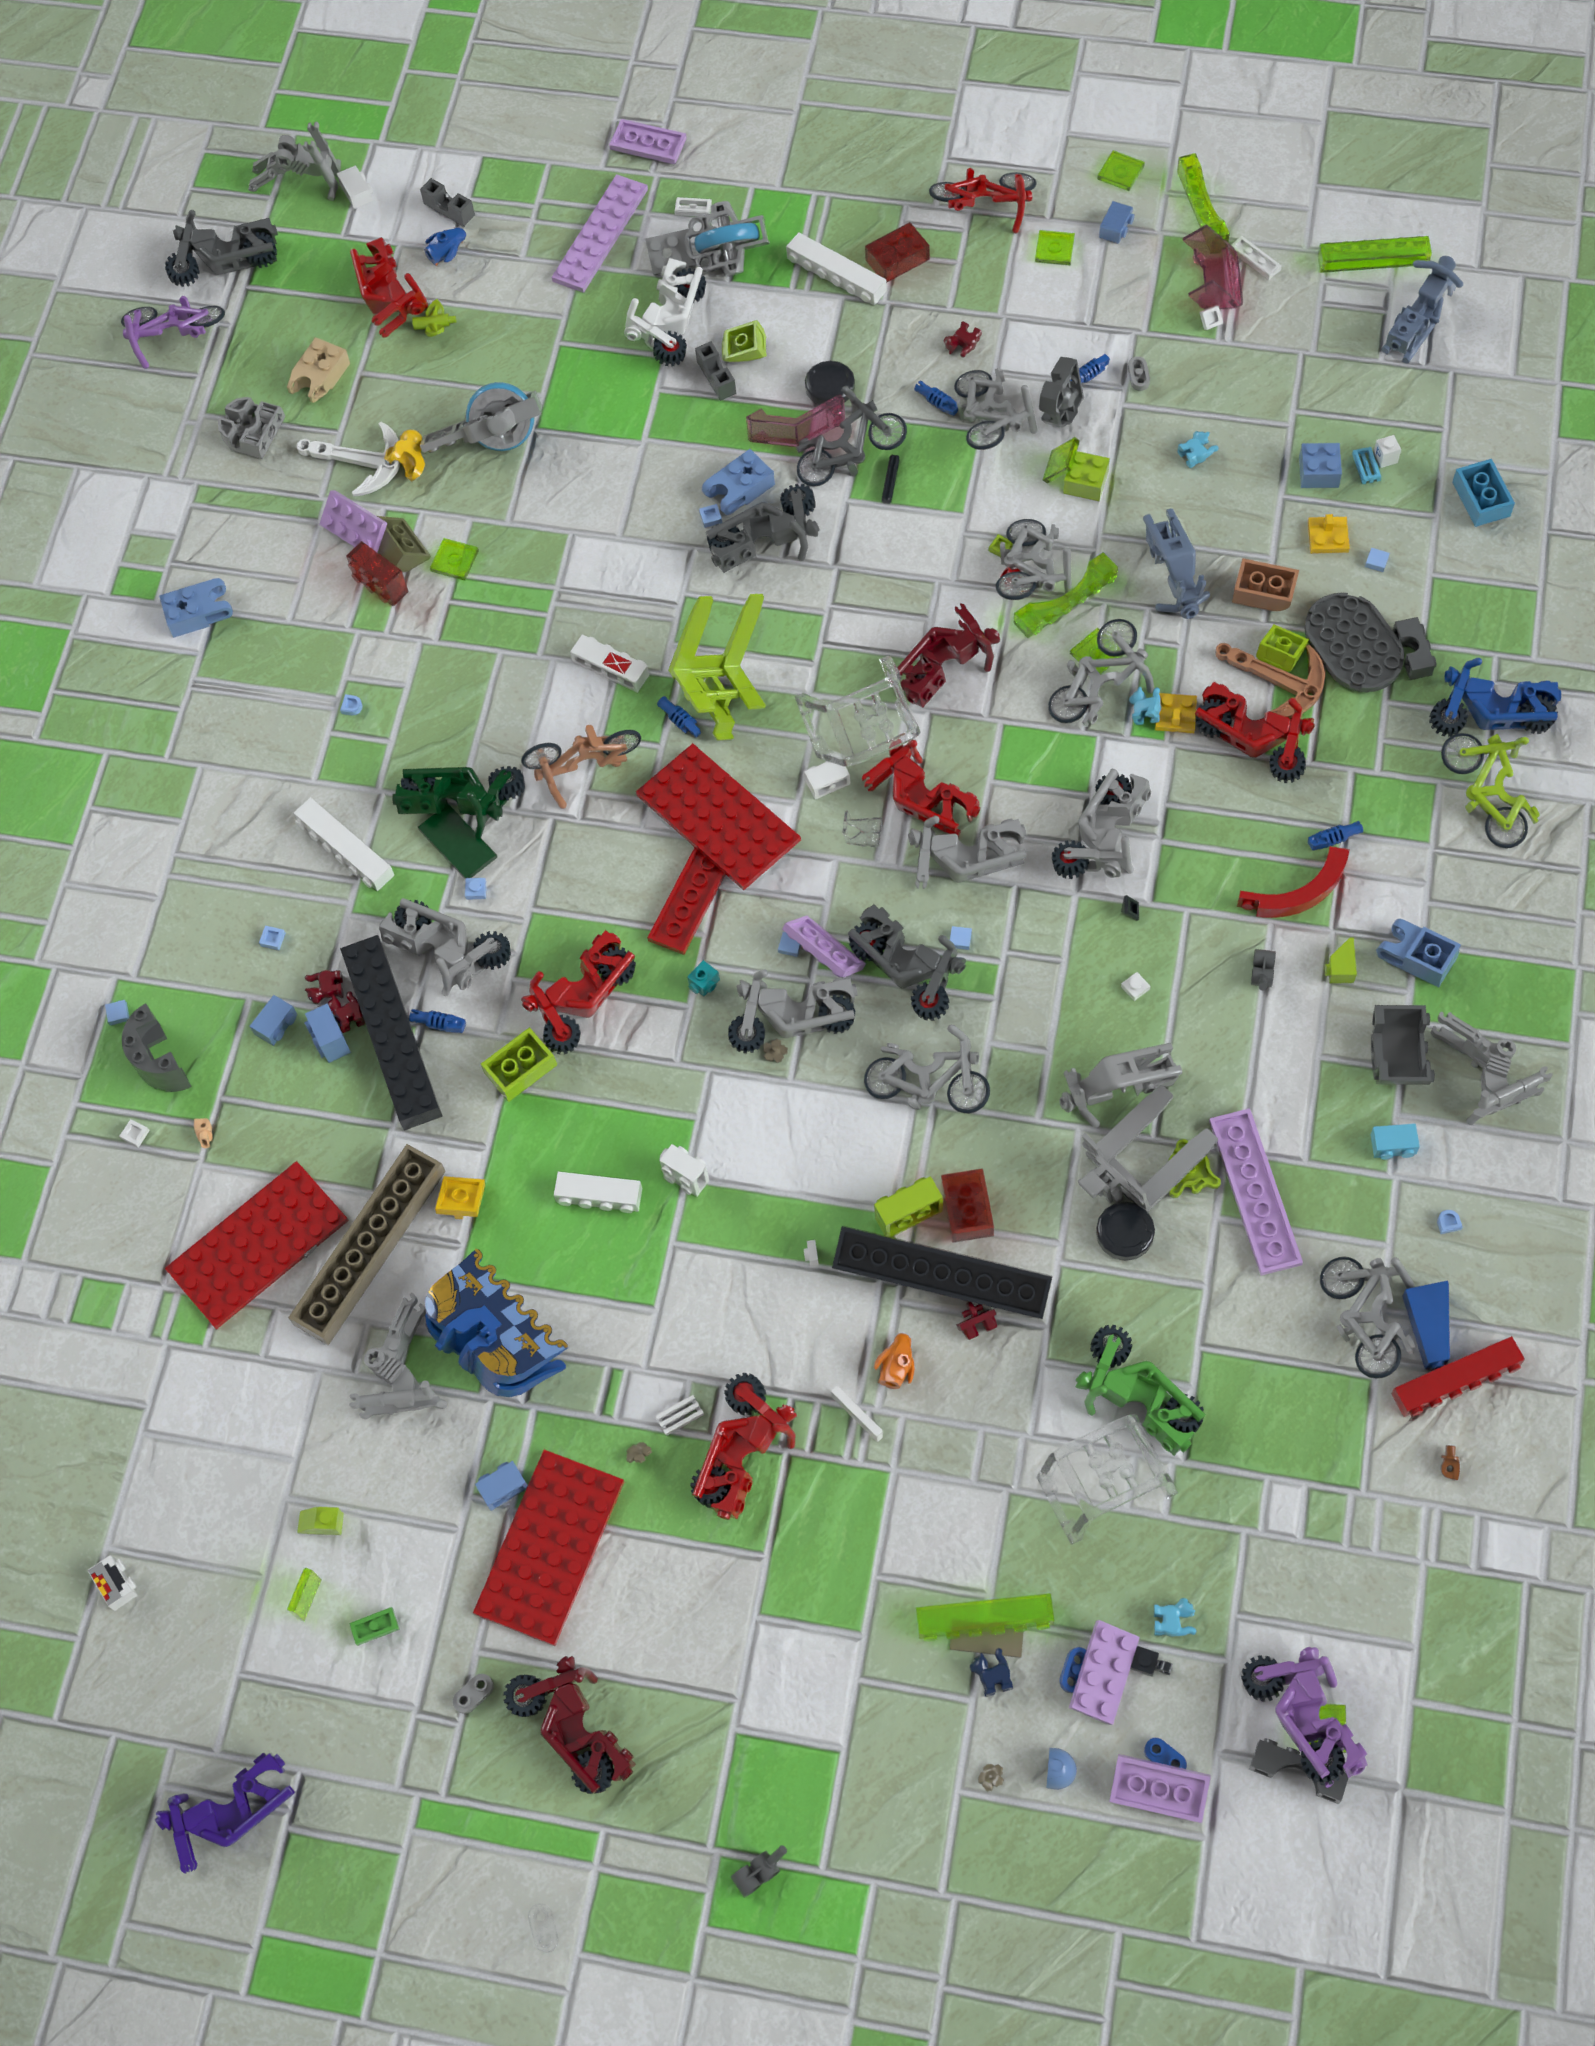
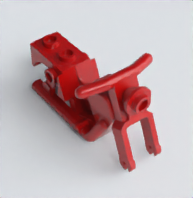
M381 237L366 243L373 256L359 255L356 249H351L350 254L361 296L373 314H377L372 317V323L375 326H379L394 312H399L396 318L380 329L379 334L386 338L406 322L409 313L419 315L424 309H427L428 302L409 273H406L404 278L412 288V291L405 292L396 278L395 268L397 264L394 257H392V254H394L390 244H386L385 240ZM366 264H376V266L366 267Z
M899 738L895 741L892 740L888 746L889 756L891 757L884 758L870 771L863 774L862 781L868 777L870 778L865 782V788L872 784L868 791H874L876 787L894 773L893 800L898 810L924 823L927 819L938 816L940 820L933 827L947 834H957L959 837L961 830L957 829L959 824L954 822L953 807L955 803L962 806L967 811L968 822L971 823L973 817L976 818L981 809L977 796L971 792L964 793L960 791V788L954 784L949 783L948 785L943 782L939 783L932 790H928L924 784L925 772L917 765L923 761L916 747L917 741L910 740L903 746ZM943 800V812L941 815L930 810L933 807H937Z

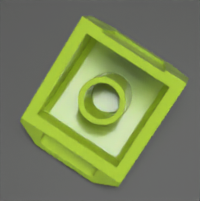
M758 320L724 331L722 338L723 361H751L767 356V337L764 328Z
M1273 624L1260 642L1256 657L1262 662L1289 672L1297 663L1309 639Z

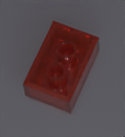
M909 222L865 245V260L877 275L886 279L887 283L930 260V245L912 223Z
M363 541L346 555L349 563L348 567L352 571V578L357 583L361 582L370 593H376L382 602H388L390 605L395 606L409 592L402 571Z
M983 1168L941 1175V1186L952 1243L994 1236V1223Z

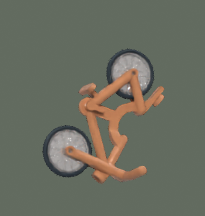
M587 725L585 728L587 737L576 736L572 744L573 746L562 755L559 745L555 743H542L528 749L523 754L521 763L528 769H535L534 776L536 781H540L542 778L546 780L550 793L559 807L564 809L567 804L558 791L553 776L575 771L578 769L577 763L593 758L597 760L600 767L608 764L618 767L622 762L627 761L626 754L633 751L640 744V733L635 730H622L610 736L597 737L593 726ZM579 752L580 755L570 759L574 754Z

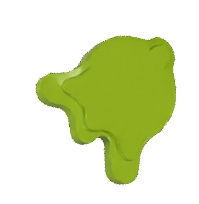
M1186 1139L1178 1140L1176 1148L1168 1161L1189 1141ZM1207 1155L1169 1191L1170 1197L1178 1198L1186 1187H1189L1194 1194H1198L1204 1187L1212 1189L1220 1187L1221 1180L1211 1171Z

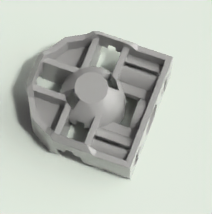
M249 397L237 398L226 405V415L224 418L220 417L218 419V429L223 441L230 450L262 459L281 426L285 414L280 406L263 401L258 405ZM248 421L250 422L249 425H246V426L243 425V423H245V422H248Z

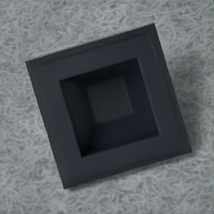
M1125 895L1121 912L1138 921L1139 902Z

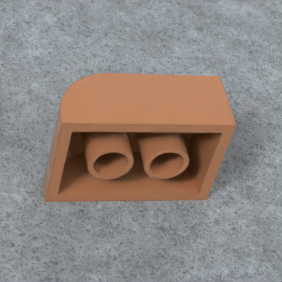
M1242 558L1232 603L1270 611L1286 610L1292 602L1299 570Z

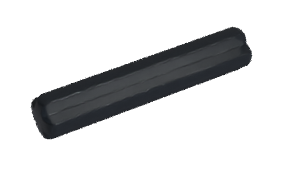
M892 454L889 457L882 493V503L884 504L892 502L900 461L898 455Z

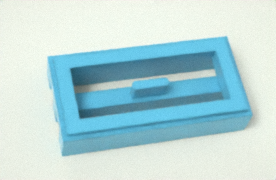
M1367 447L1353 450L1352 456L1362 484H1366L1367 481L1369 483H1373L1374 480H1377V482L1381 481V474L1372 448ZM1366 452L1368 454L1374 475H1372L1371 470L1369 468V464L1365 456ZM1359 454H1360V456H1361V459H1362V462H1363V465H1364V468H1365V471H1366L1367 476L1365 475V472H1364V469H1363V466H1362V463H1361Z

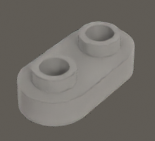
M1142 357L1131 358L1128 362L1131 386L1138 391L1146 390L1150 384L1147 362Z
M486 1674L474 1676L454 1695V1708L462 1714L472 1712L493 1692L494 1683L492 1679ZM481 1681L485 1682L484 1688L478 1689V1683ZM463 1697H467V1703L464 1705L460 1704V1700Z

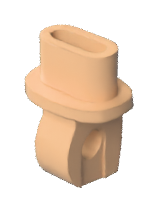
M207 1118L194 1119V1131L202 1148H209L210 1141L213 1138L210 1121Z

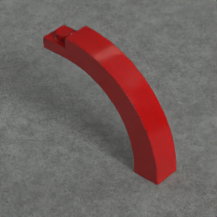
M1330 846L1322 870L1312 881L1294 891L1282 894H1260L1240 890L1237 907H1242L1245 910H1257L1256 917L1280 918L1299 914L1316 906L1334 890L1340 881L1350 849Z

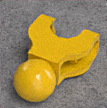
M408 429L402 433L400 440L394 446L386 450L384 459L390 464L394 460L399 461L404 466L405 477L412 482L422 474L425 461L421 455V434L416 430Z

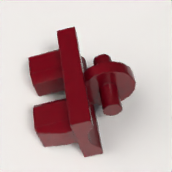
M967 1302L968 1309L961 1313L963 1318L970 1315L971 1318L956 1324L958 1330L963 1332L967 1340H971L979 1336L975 1327L977 1323L982 1322L986 1332L997 1328L994 1317L997 1314L995 1309H989L977 1314L978 1311L983 1310L982 1304L974 1306L972 1302Z

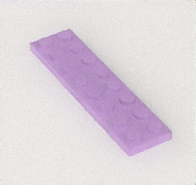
M616 174L554 272L552 282L583 293L585 292L648 191L646 184Z
M1250 1108L1210 1118L1209 1123L1213 1134L1218 1138L1216 1144L1260 1275L1301 1266L1303 1261Z

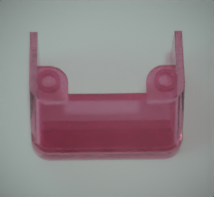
M1207 224L1185 236L1183 241L1193 249V260L1203 268L1204 285L1189 292L1188 296L1204 309L1215 305L1219 306V309H1236L1243 305L1239 260L1234 247Z

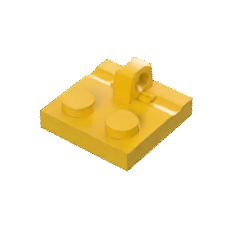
M1326 514L1325 517H1308L1310 554L1349 553L1347 517H1333V514Z
M1159 693L1161 711L1159 713L1160 720L1155 723V730L1194 733L1197 696Z
M444 1176L435 1207L436 1214L454 1215L455 1219H463V1216L478 1217L485 1188V1179Z

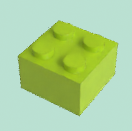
M1073 450L1064 479L1063 494L1100 502L1109 472L1110 458Z

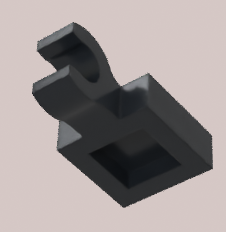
M1137 1646L1130 1669L1149 1676H1153L1154 1670L1170 1675L1173 1664L1158 1660V1652Z

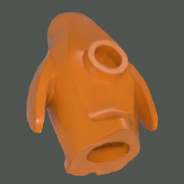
M898 1333L890 1347L877 1357L874 1369L877 1370L882 1363L878 1380L879 1384L891 1389H899L906 1375L908 1384L912 1382L915 1367L909 1335Z

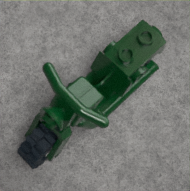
M503 766L501 770L496 768L495 772L490 773V776H488V792H486L475 771L470 767L403 769L401 787L400 784H397L396 792L392 795L393 805L397 807L398 814L438 813L439 815L448 804L447 798H452L457 802L461 814L476 816L477 827L474 836L480 839L488 819L491 817L495 821H499V817L503 816L502 807L509 798L516 799V795L519 797L521 793H524L525 783L521 770H517V767L511 769V766H507L506 769Z

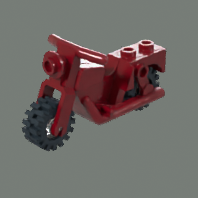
M565 1656L556 1665L558 1667L556 1672L559 1674L545 1680L525 1674L512 1678L510 1680L511 1683L505 1686L507 1690L504 1691L503 1695H506V1699L503 1700L508 1705L506 1708L511 1710L514 1715L531 1717L538 1714V1711H542L544 1708L542 1707L543 1704L547 1702L545 1696L554 1692L541 1726V1735L571 1768V1772L574 1775L571 1776L572 1780H575L576 1783L574 1785L579 1787L580 1791L587 1794L602 1793L612 1785L611 1781H620L621 1779L625 1781L633 1773L632 1768L636 1765L632 1760L634 1756L625 1747L622 1749L618 1745V1738L610 1730L608 1732L606 1730H599L590 1733L583 1726V1717L585 1712L589 1710V1704L579 1686L574 1683H581L584 1677L591 1684L597 1683L598 1677L589 1668L580 1667L576 1669L575 1658L573 1656L569 1658ZM591 1747L592 1751L578 1755L577 1751Z

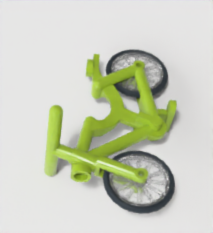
M1467 733L1452 735L1444 742L1441 750L1443 763L1450 771L1457 774L1472 773L1480 767L1484 755L1489 754L1474 785H1470L1466 789L1467 798L1472 800L1465 806L1467 812H1473L1476 806L1479 805L1488 815L1485 821V833L1488 839L1494 845L1501 848L1518 846L1523 842L1528 833V823L1520 809L1527 812L1533 824L1539 821L1538 817L1540 814L1535 806L1530 807L1523 795L1512 797L1505 791L1503 787L1505 776L1512 777L1514 774L1506 750H1511L1510 757L1515 759L1518 757L1519 748L1522 745L1528 744L1529 739L1521 737L1515 741L1502 742L1499 735L1496 734L1487 740L1488 745L1482 746L1481 742L1473 735ZM1499 755L1503 768L1499 770L1495 778V785L1482 787L1495 759ZM1498 795L1503 802L1512 807L1496 809L1485 796Z

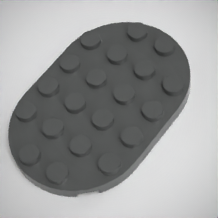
M1333 593L1320 598L1309 609L1304 627L1306 638L1309 639L1308 643L1318 653L1323 665L1336 682L1353 691L1374 692L1386 688L1397 679L1404 661L1402 644L1381 613L1370 601L1361 596L1358 598L1348 595V593Z

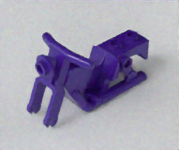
M262 1753L253 1761L255 1765L250 1770L246 1768L241 1770L235 1776L236 1781L232 1784L235 1795L234 1799L228 1804H217L211 1799H206L183 1812L179 1804L189 1800L188 1794L183 1793L169 1797L167 1803L170 1811L162 1810L156 1812L157 1818L155 1821L162 1830L167 1828L170 1831L173 1828L180 1870L183 1873L187 1874V1872L195 1871L198 1866L189 1832L219 1846L229 1847L295 1793L290 1785L280 1791L277 1788L261 1784L256 1779L257 1776L268 1770H276L279 1773L285 1772L283 1768L285 1762L278 1754L274 1756L272 1753L268 1755ZM249 1792L264 1797L267 1801L253 1815L247 1797Z

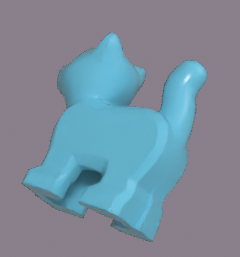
M1195 431L1192 439L1178 445V454L1181 457L1187 456L1188 461H1186V464L1189 468L1204 462L1213 452L1218 451L1217 445H1213L1209 449L1203 446L1209 442L1208 436L1210 432Z
M1138 687V690L1129 698L1130 703L1134 705L1132 718L1136 725L1144 724L1146 716L1151 717V723L1159 722L1161 704L1160 689L1158 687L1153 690V697L1146 698L1141 687Z
M1181 1598L1175 1605H1154V1617L1163 1618L1162 1623L1155 1621L1154 1635H1167L1170 1637L1185 1636L1187 1634L1195 1635L1196 1629L1192 1626L1182 1628L1179 1618L1194 1616L1195 1610L1193 1605L1186 1598Z

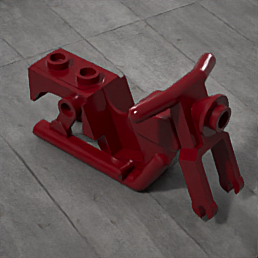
M960 603L961 609L955 606V612L965 622L963 623L960 619L958 621L959 626L963 630L932 627L892 672L891 676L897 680L903 674L906 675V679H903L897 685L896 691L901 695L905 691L906 698L910 703L923 708L946 683L945 674L941 666L942 663L949 659H956L959 664L963 665L979 653V648L986 654L984 670L986 672L991 671L994 659L991 645L1000 642L998 631L993 628H986L983 633L976 619L966 606ZM920 656V660L913 666V662ZM918 675H926L923 679H916Z

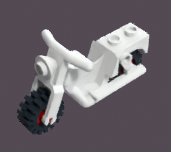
M669 258L667 266L663 265L661 272L663 279L658 280L656 289L659 290L658 299L663 306L660 307L656 303H651L641 319L638 316H634L639 301L637 298H633L627 312L624 335L631 341L643 338L646 345L653 349V356H655L656 361L660 360V364L664 362L665 366L671 364L672 367L675 366V363L679 365L680 361L683 362L685 358L687 343L685 338L682 339V335L686 332L695 300L697 302L700 301V298L702 299L705 294L706 281L705 276H702L703 269L701 267H696L694 271L688 268V271H686L685 262Z

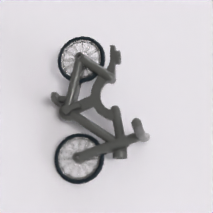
M843 386L841 391L849 398L852 414L839 425L841 429H844V433L838 440L832 442L826 441L822 435L811 440L804 438L798 442L799 446L796 447L798 453L810 447H815V449L807 451L800 457L797 463L799 479L808 486H821L832 478L835 468L847 465L852 476L858 474L854 463L860 464L865 460L863 446L868 420L871 421L868 430L870 442L880 450H892L900 446L906 438L907 426L903 418L895 413H883L877 416L874 412L878 409L873 400L867 404L862 403L852 390L847 386ZM861 417L855 448L848 440L852 433V423ZM841 448L847 454L832 457L825 450Z

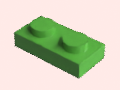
M392 1607L349 1623L357 1646L400 1630Z

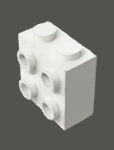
M671 1144L660 1155L659 1161L664 1179L671 1184L676 1183L681 1186V1190L686 1194H693L698 1197L709 1182L706 1163L698 1157L693 1158L688 1155L689 1152L683 1147L678 1146L677 1148Z

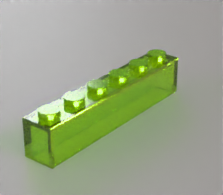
M1429 236L1320 243L1318 262L1320 273L1413 266L1415 260L1430 261L1432 251Z
M1051 1593L916 1607L919 1639H924L925 1642L938 1640L937 1637L946 1636L947 1639L960 1638V1634L978 1637L983 1635L982 1632L991 1631L993 1635L1005 1633L1007 1629H1014V1632H1024L1029 1627L1045 1630L1049 1629L1050 1625H1054L1055 1621Z

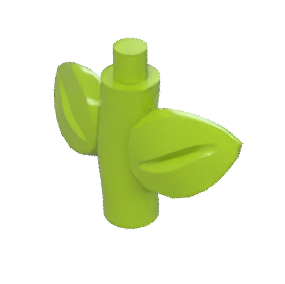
M435 299L426 309L425 317H412L414 330L426 329L425 334L428 337H433L444 332V327L450 326V323H457L456 315L449 316L448 313L444 314L443 305L438 299Z

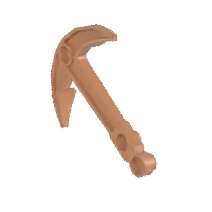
M1220 643L1216 647L1215 655L1219 660H1227L1228 664L1245 672L1249 671L1296 695L1295 699L1302 706V714L1315 705L1322 693L1325 679L1323 662L1310 645L1306 646L1309 673L1306 680L1255 659L1253 655L1238 648H1231L1227 643ZM1288 700L1271 711L1288 718L1294 715V709L1289 705Z

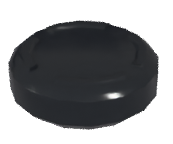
M832 360L820 362L812 366L806 374V394L812 402L820 406H839L848 401L849 398L841 391L843 386H847L854 392V374L847 365Z
M1129 1202L1115 1203L1106 1208L1098 1218L1096 1227L1098 1244L1106 1254L1114 1259L1124 1261L1137 1259L1146 1254L1153 1244L1155 1234L1153 1219L1145 1209L1137 1204Z

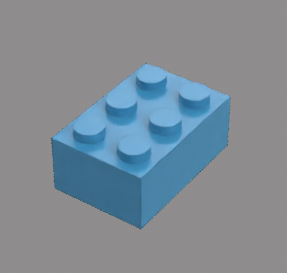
M1492 458L1456 469L1452 483L1475 527L1511 516L1515 502Z

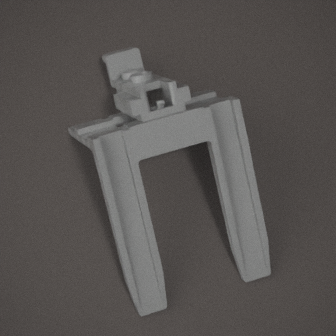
M1161 1085L1145 1097L1097 1144L1086 1133L1082 1135L1084 1140L1082 1146L1087 1150L1085 1152L1086 1156L1098 1168L1095 1167L1086 1176L1079 1179L1078 1183L1092 1198H1095L1097 1195L1100 1197L1104 1195L1109 1203L1112 1201L1120 1203L1123 1201L1122 1195L1124 1194L1133 1203L1149 1212L1209 1153L1218 1142V1138L1208 1128L1204 1129L1142 1186L1115 1157L1173 1099V1094Z

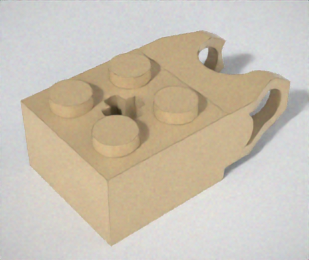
M315 337L292 369L287 385L288 392L294 394L304 387H310L308 397L312 403L326 395L329 389H333L350 364L346 349Z

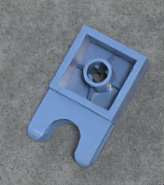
M749 449L707 479L702 485V492L709 498L718 494L725 495L720 503L721 511L725 515H730L744 504L748 505L775 485L774 471Z
M211 579L159 595L167 626L173 638L210 627L209 624L232 616L233 609L227 601L215 602L218 597L226 592L225 582L222 579Z
M1403 919L1395 920L1392 925V934L1401 942L1396 944L1388 941L1382 942L1376 949L1378 957L1430 984L1440 987L1458 958L1461 944L1426 927L1420 928Z

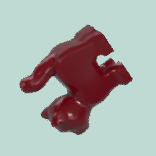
M962 321L960 328L955 331L954 335L944 338L945 347L949 350V355L959 345L964 348L960 353V356L964 358L966 354L975 349L982 331L975 327L973 332H969L967 330L969 324Z
M324 970L305 976V980L308 982L319 981V988L305 989L308 999L313 1004H319L324 998H332V995L344 998V991L341 986L343 975L340 970Z
M348 991L346 994L350 1002L342 1007L334 995L328 1001L336 1021L340 1024L342 1033L350 1031L349 1022L356 1021L357 1027L366 1024L358 1000L353 996L352 991Z

